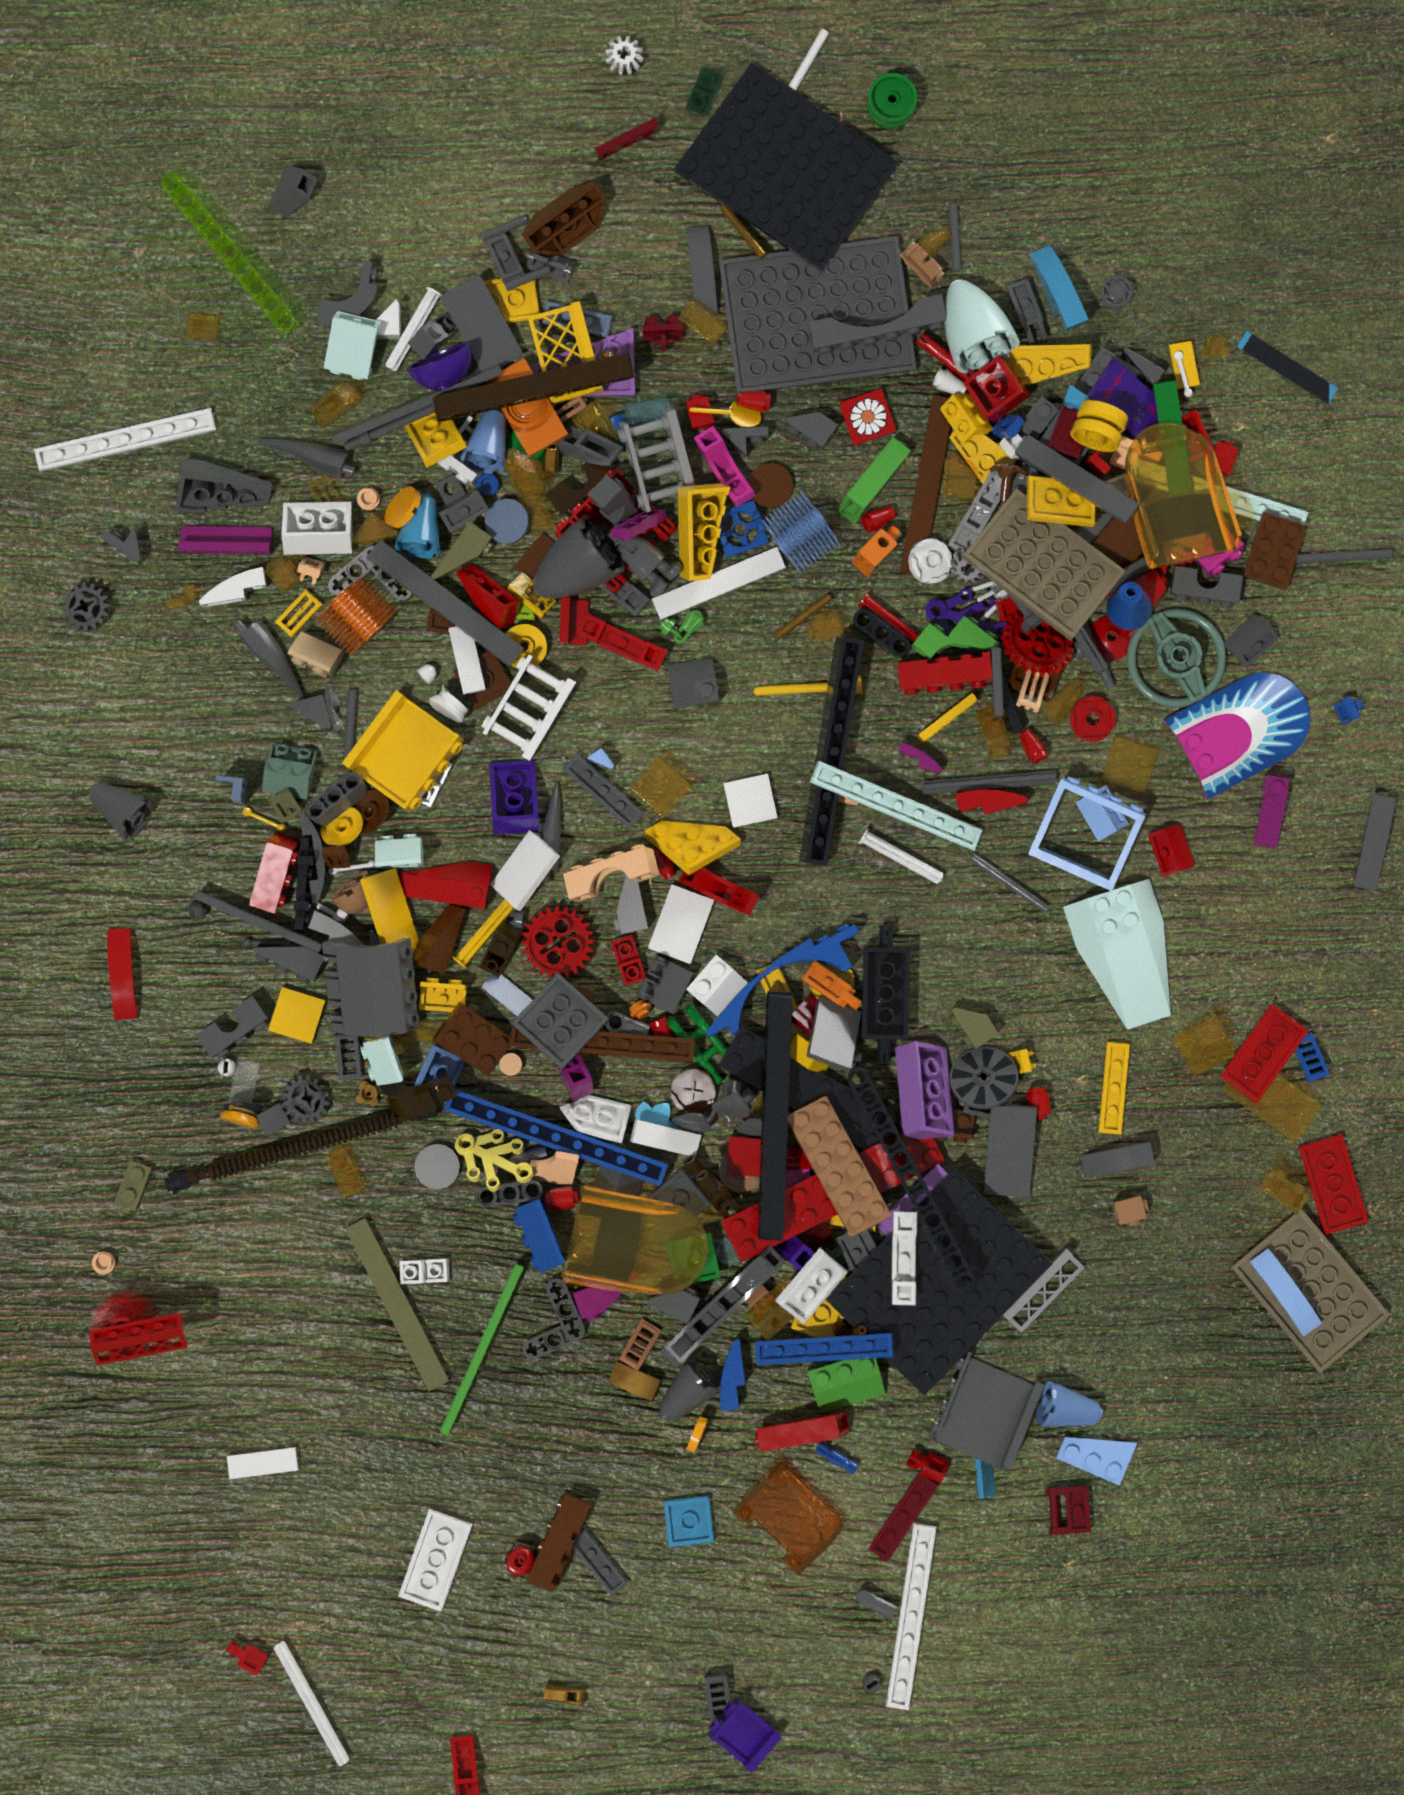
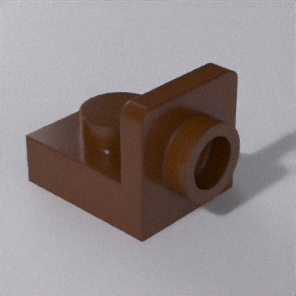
M332 845L330 847H322L321 855L328 869L350 868L352 853L350 846Z
M952 1109L953 1142L967 1143V1139H973L975 1115L963 1113V1110Z

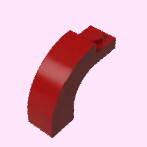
M704 867L690 875L683 871L679 882L748 916H750L759 898V895L729 882Z

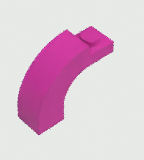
M714 426L694 437L703 458L718 483L730 487L727 497L731 499L736 507L756 496L737 468L723 439Z

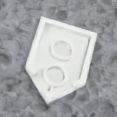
M588 1095L571 1104L567 1103L560 1106V1109L578 1133L622 1143L632 1105Z

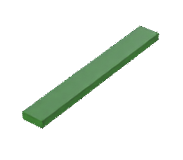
M515 1264L440 1429L442 1434L448 1436L523 1272L525 1266L521 1264Z

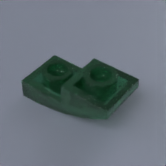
M702 66L685 109L706 117L723 74Z

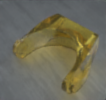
M419 1024L418 1028L409 1031L410 1033L391 1035L395 1052L399 1055L403 1054L402 1046L417 1041L435 1043L433 1040L435 1033H432L421 1024Z

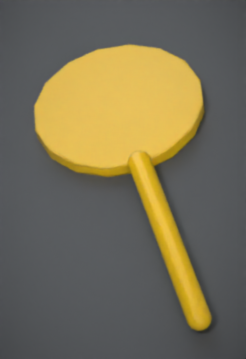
M736 401L731 404L729 410L690 408V412L730 415L735 424L744 428L756 427L761 421L760 412L737 406Z

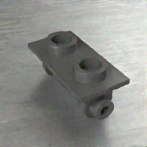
M530 251L525 268L534 271L549 265L552 272L546 276L567 284L575 263L556 255L534 254Z

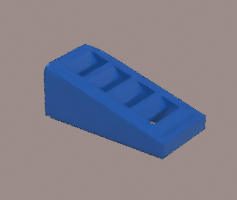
M1312 1032L1307 1033L1301 1041L1303 1043L1310 1040L1311 1045L1303 1048L1298 1046L1295 1050L1306 1083L1330 1075ZM1313 1049V1054L1303 1057V1052ZM1316 1058L1318 1061L1310 1065L1306 1064V1061ZM1320 1066V1071L1310 1074L1309 1070Z

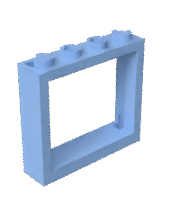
M1068 776L1066 779L1063 777L1059 782L1028 854L1112 891L1147 814L1143 813V809L1135 804L1128 806L1121 803L1122 799L1110 794L1107 797L1100 794L1102 790L1089 785L1087 788L1080 785V780ZM1064 789L1136 820L1111 877L1040 846Z

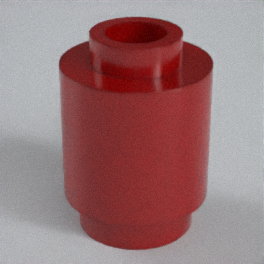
M1046 1088L1027 1089V1106L1037 1107L1036 1120L1047 1119V1114H1051L1049 1093L1046 1092Z
M572 1186L553 1188L549 1192H545L548 1210L561 1211L573 1209L575 1204L579 1203L577 1189L573 1190Z

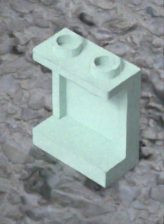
M337 311L332 320L324 369H328L333 374H348L357 380L368 379L372 373V359L381 322Z

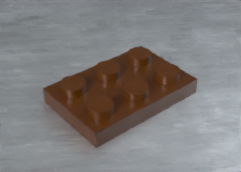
M1262 512L1243 577L1286 591L1306 525Z
M459 1001L434 1035L433 1040L486 1076H489L509 1049L511 1036Z

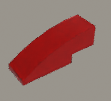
M971 790L954 795L959 813L981 807L982 814L987 815L1029 802L1025 796L1001 790Z

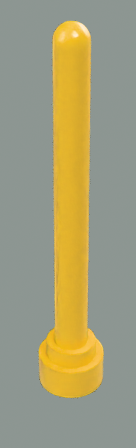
M858 676L855 694H862L861 676ZM828 682L755 687L753 693L756 696L827 692Z

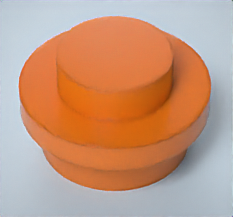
M643 999L637 1001L629 1008L630 1016L633 1019L638 1018L639 1020L645 1018L650 1013V1003H646Z

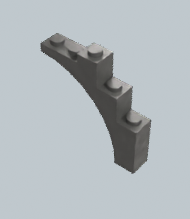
M769 1245L741 1270L728 1285L716 1294L703 1309L691 1318L688 1324L686 1323L660 1352L677 1368L731 1313L776 1273L785 1263V1260Z

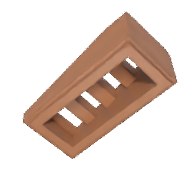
M641 1319L621 1353L619 1360L639 1370L659 1336L661 1329ZM643 1327L654 1333L653 1337L641 1332V1328ZM637 1335L649 1341L648 1345L637 1340ZM634 1343L644 1349L643 1354L632 1348V1344ZM628 1351L639 1357V1361L637 1362L627 1356Z

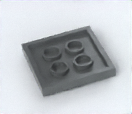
M558 973L511 1024L563 1070L609 1021V1018Z

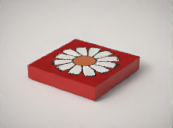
M882 388L839 403L853 447L896 432Z

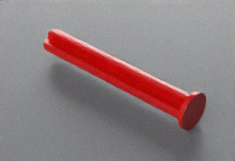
M868 592L857 607L862 606L864 609L872 612L906 637L912 645L919 634L871 598Z

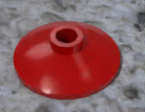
M1108 616L1101 617L1092 624L1090 630L1106 661H1115L1127 654L1130 639L1124 629L1114 625ZM1109 633L1115 635L1114 641H1109L1107 639V635Z

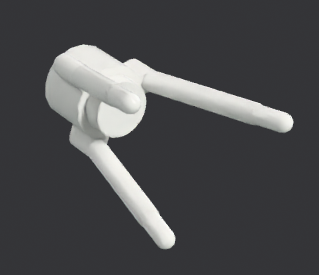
M993 581L968 588L972 593L990 587L991 590L977 598L978 602L992 595L996 599L1008 596V593L1004 590L995 594L993 590L997 584ZM995 604L980 620L985 621L996 610Z

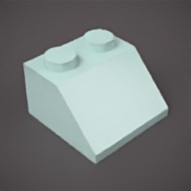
M405 834L403 839H394V836H381L380 841H375V867L377 869L424 866L422 838H417V834Z
M391 1035L363 1039V1046L360 1047L364 1060H369L371 1067L367 1068L371 1081L375 1080L377 1086L403 1081L404 1073Z

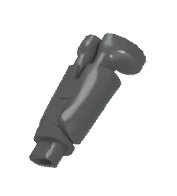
M611 530L606 535L612 542L611 546L615 547L620 558L640 581H643L645 578L650 583V594L654 598L666 588L668 582L658 576L653 570L657 568L667 580L671 581L683 568V565L679 562H665L663 560L665 554L639 535H636L635 539L631 541L612 538Z

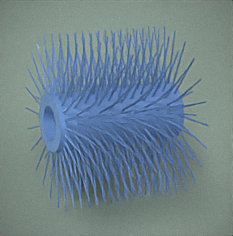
M802 491L800 493L807 504L797 493L796 495L802 506L793 498L802 514L792 501H790V504L794 511L787 503L785 504L793 518L781 505L790 521L787 520L779 508L777 510L785 523L773 510L776 518L785 530H783L772 515L770 516L777 528L767 517L766 519L771 528L776 532V535L766 522L762 520L767 530L771 533L776 545L790 559L789 561L792 562L800 573V569L790 554H792L795 561L798 562L804 571L806 570L794 551L808 568L809 566L797 549H800L812 566L813 563L803 550V547L812 559L817 562L805 543L808 544L819 559L820 556L812 544L823 556L824 554L817 545V542L827 554L829 553L822 544V541L831 549L824 536L835 549L836 546L831 541V537L839 545V541L831 532L832 530L828 527L829 525L814 508Z

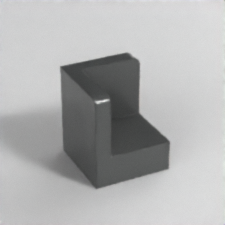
M278 1103L256 1116L266 1136H270L293 1123L290 1121L289 1115L284 1116L286 1109L280 1108L282 1103Z

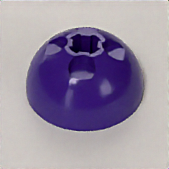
M462 343L441 350L424 360L421 359L407 368V371L416 383L427 389L443 390L461 382L468 373L472 357L469 343Z

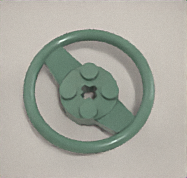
M1166 609L1152 614L1145 625L1140 627L1130 639L1127 649V666L1133 683L1145 697L1167 707H1187L1205 699L1217 688L1225 672L1226 650L1220 633L1208 619L1186 609ZM1178 617L1192 620L1201 625L1213 639L1217 651V666L1211 681L1205 688L1199 670L1202 657L1200 644L1194 637L1180 633L1167 618ZM1148 628H1150L1158 646L1155 650L1157 668L1168 679H1176L1187 696L1186 698L1175 699L1161 696L1152 691L1140 677L1136 665V650L1141 637ZM1174 651L1184 654L1181 658L1182 662H1178V660L1173 658L1175 655Z

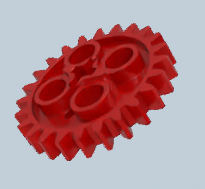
M1023 613L1021 616L1016 614L1014 619H1009L1003 629L1001 647L1006 648L1004 655H1011L1008 660L1009 662H1017L1015 668L1022 666L1024 667L1023 673L1031 670L1032 676L1039 672L1041 677H1044L1046 672L1052 677L1054 672L1059 674L1062 669L1065 670L1073 657L1074 648H1072L1074 641L1067 639L1045 621L1025 634L1021 628L1025 620Z
M558 905L555 907V912H551L550 908L547 907V914L545 915L539 910L538 915L540 918L536 919L531 916L533 925L525 924L529 929V933H522L524 937H527L526 941L521 942V945L527 946V949L522 951V954L530 955L526 962L534 961L532 969L540 967L539 975L547 971L549 979L553 973H556V975L564 973L569 978V971L571 970L577 975L576 967L579 966L584 969L585 966L582 961H590L591 959L587 956V953L594 952L593 949L589 948V945L595 943V941L588 938L594 932L586 931L590 923L582 924L584 916L576 918V910L569 914L567 906H565L563 912H560ZM565 921L568 923V929L565 933L556 931L555 926L557 922ZM572 931L576 932L574 936L562 942V948L555 946L544 954L540 953L542 949L554 943V937L561 939ZM541 932L546 933L549 937L545 945H539L536 942V936ZM572 940L580 943V949L575 953H571L567 949L568 943ZM551 952L559 953V963L555 965L548 962V955Z

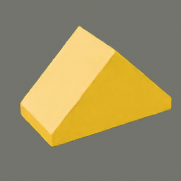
M795 1033L790 1044V1057L805 1068L815 1072L820 1071L824 1074L829 1065L806 1057L809 1039Z

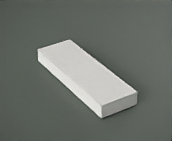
M457 627L448 628L463 695L485 691L475 641Z
M635 1119L630 1142L688 1156L693 1154L696 1156L701 1135Z
M296 1447L227 1456L229 1479L299 1470Z

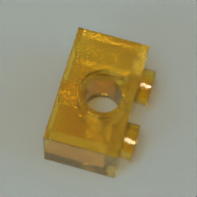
M779 1284L744 1314L767 1341L794 1318L792 1314L775 1301L784 1291Z

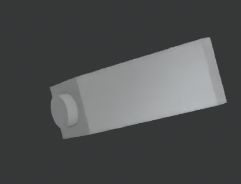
M627 875L625 876L616 911L617 917L613 918L616 931L620 930L621 935L648 930L638 882L629 879Z

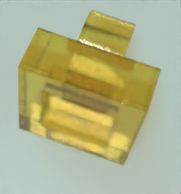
M1220 334L1210 335L1200 355L1206 359L1227 358L1231 351L1223 346L1227 338Z

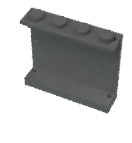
M968 1352L956 1365V1369L959 1371L956 1378L952 1377L947 1388L950 1394L948 1399L944 1398L939 1408L942 1414L939 1420L935 1419L930 1432H933L931 1440L1008 1473L1013 1467L1045 1385L1039 1382L1030 1384L971 1358L972 1353Z

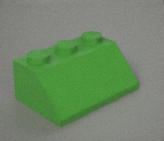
M876 1359L834 1361L807 1369L820 1414L886 1394Z

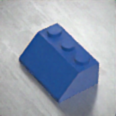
M540 1198L515 1208L516 1213L513 1214V1218L517 1227L522 1226L524 1235L521 1238L525 1247H530L533 1256L530 1257L534 1270L539 1269L541 1273L565 1264L566 1259L542 1199Z

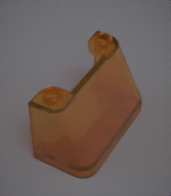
M782 1462L774 1465L732 1510L741 1522L751 1523L755 1520L787 1551L785 1554V1564L798 1575L835 1541L844 1526L840 1516Z

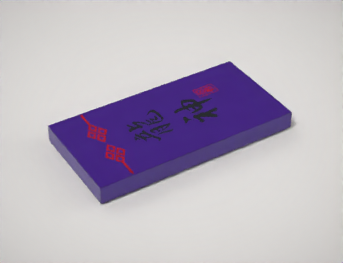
M1111 359L1087 396L1094 401L1108 403L1122 410L1128 416L1125 431L1140 444L1150 447L1159 433L1154 393L1116 359Z

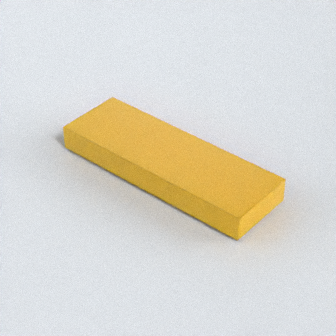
M971 693L917 736L922 743L926 742L976 703L977 698Z

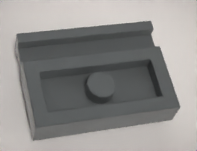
M868 1230L853 1238H850L847 1231L835 1237L851 1271L876 1247Z

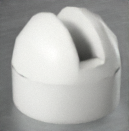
M426 664L417 670L418 674L427 684H430L436 678L437 672L432 665Z
M222 1059L218 1063V1072L225 1077L232 1076L236 1072V1063L232 1059ZM225 1062H228V1073H224Z

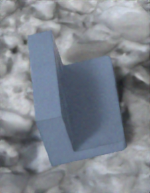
M216 775L215 780L220 784L233 785L231 801L236 804L245 805L248 782L243 778Z

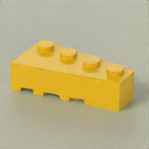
M719 483L678 487L679 563L683 565L680 571L681 578L688 581L711 579L717 552L715 548L717 538H720V524L722 515L725 514L726 506L724 505L726 495H729V486Z

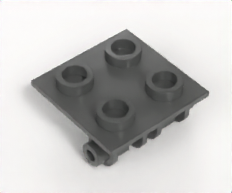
M655 955L647 971L646 978L644 977L636 996L675 1014L694 973Z

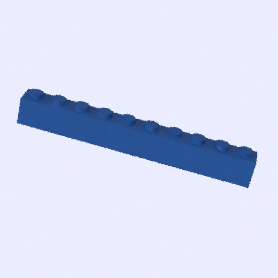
M456 1089L457 1097L446 1102L445 1111L562 1152L577 1154L579 1158L658 1186H661L668 1164Z

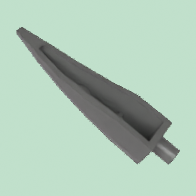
M258 439V443L286 454L322 474L342 479L344 473L351 476L355 473L356 467L347 465L350 451L346 452L344 449L299 440Z
M259 619L248 628L241 620L238 621L234 626L240 632L239 639L255 657L273 670L300 700H303L304 696L288 659L262 620Z
M555 782L540 838L560 856L561 796L560 783ZM559 858L541 883H550L551 873L558 874Z

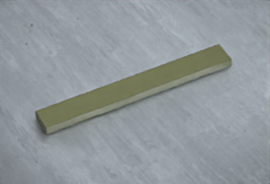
M364 1218L345 1228L428 1391L450 1381L367 1219Z

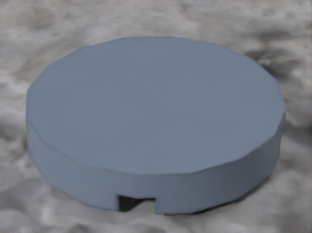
M507 498L498 500L486 512V531L499 543H517L524 538L529 530V513L525 506L516 500Z

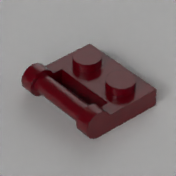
M1088 1486L1046 1488V1495L1049 1496L1051 1523L1049 1535L1091 1533ZM1058 1495H1064L1067 1526H1060Z

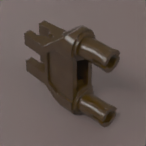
M694 1154L685 1159L684 1165L694 1175V1183L723 1218L729 1216L727 1206H730L731 1209H735L737 1212L742 1210L735 1198L710 1168H705Z

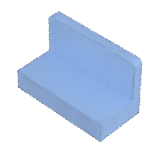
M1107 785L1099 788L1102 790L1100 794L1109 797L1111 792ZM1084 797L1076 802L1098 841L1129 824L1124 814Z

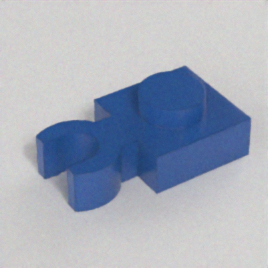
M1007 415L1005 419L1001 417L997 420V424L992 426L991 432L999 438H1013L1020 432V427L1025 421L1020 416Z

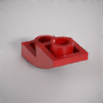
M632 933L610 940L624 985L627 986L644 980L646 976Z

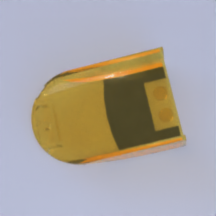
M1159 423L1144 429L1131 443L1125 459L1130 499L1140 505V508L1133 517L1148 569L1236 551L1242 537L1212 446L1203 435L1187 429V426L1183 424Z
M581 1185L565 1269L562 1272V1282L628 1293L654 1295L677 1293L693 1284L705 1267L708 1256V1240L705 1230L696 1217L681 1206Z

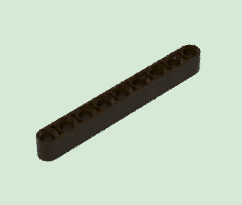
M619 354L433 397L432 400L437 421H448L634 378V371L630 354Z

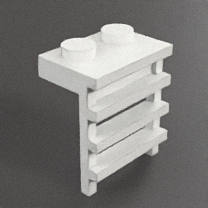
M471 416L466 419L458 430L461 435L464 431L472 435L474 430L468 426L473 420ZM459 452L437 462L446 471L450 469L457 474L455 477L465 485L469 483L474 487L479 477L484 474L468 468L469 463L465 460L462 463Z

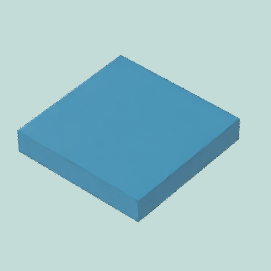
M709 1495L663 1501L668 1547L714 1542Z

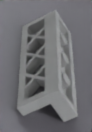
M1066 1248L1051 1261L1052 1265L1003 1314L1020 1333L1085 1268ZM1070 1259L1077 1268L1072 1274H1062V1266ZM1052 1277H1059V1287L1055 1291H1046V1283ZM1062 1277H1068V1278L1062 1283ZM1046 1293H1052V1294L1046 1299ZM1035 1294H1043V1304L1040 1307H1030V1299ZM1020 1310H1027V1320L1020 1326L1013 1317ZM1030 1310H1036V1311L1030 1316Z

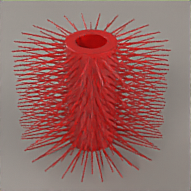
M131 1289V1300L129 1291L128 1299L126 1297L127 1290L125 1297L123 1291L122 1299L121 1294L119 1298L116 1295L114 1299L113 1297L111 1299L107 1298L108 1301L104 1302L106 1306L104 1307L101 1304L102 1314L99 1316L101 1318L88 1327H93L90 1329L93 1330L99 1327L97 1326L98 1323H105L100 1328L123 1324V1322L130 1323L149 1319L160 1313L146 1317L156 1311L154 1310L140 1317L139 1315L152 1303L143 1308L150 1299H143L135 1294L134 1291L133 1296ZM125 1347V1348H123L124 1351H127V1348H128V1351H131V1349H132V1350L134 1349V1348H132V1347H131V1348H130V1347Z

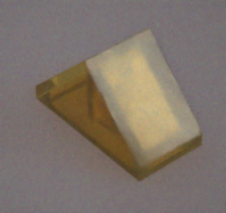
M370 513L353 537V544L360 546L378 543L380 539L383 542L396 540L399 533L380 518Z

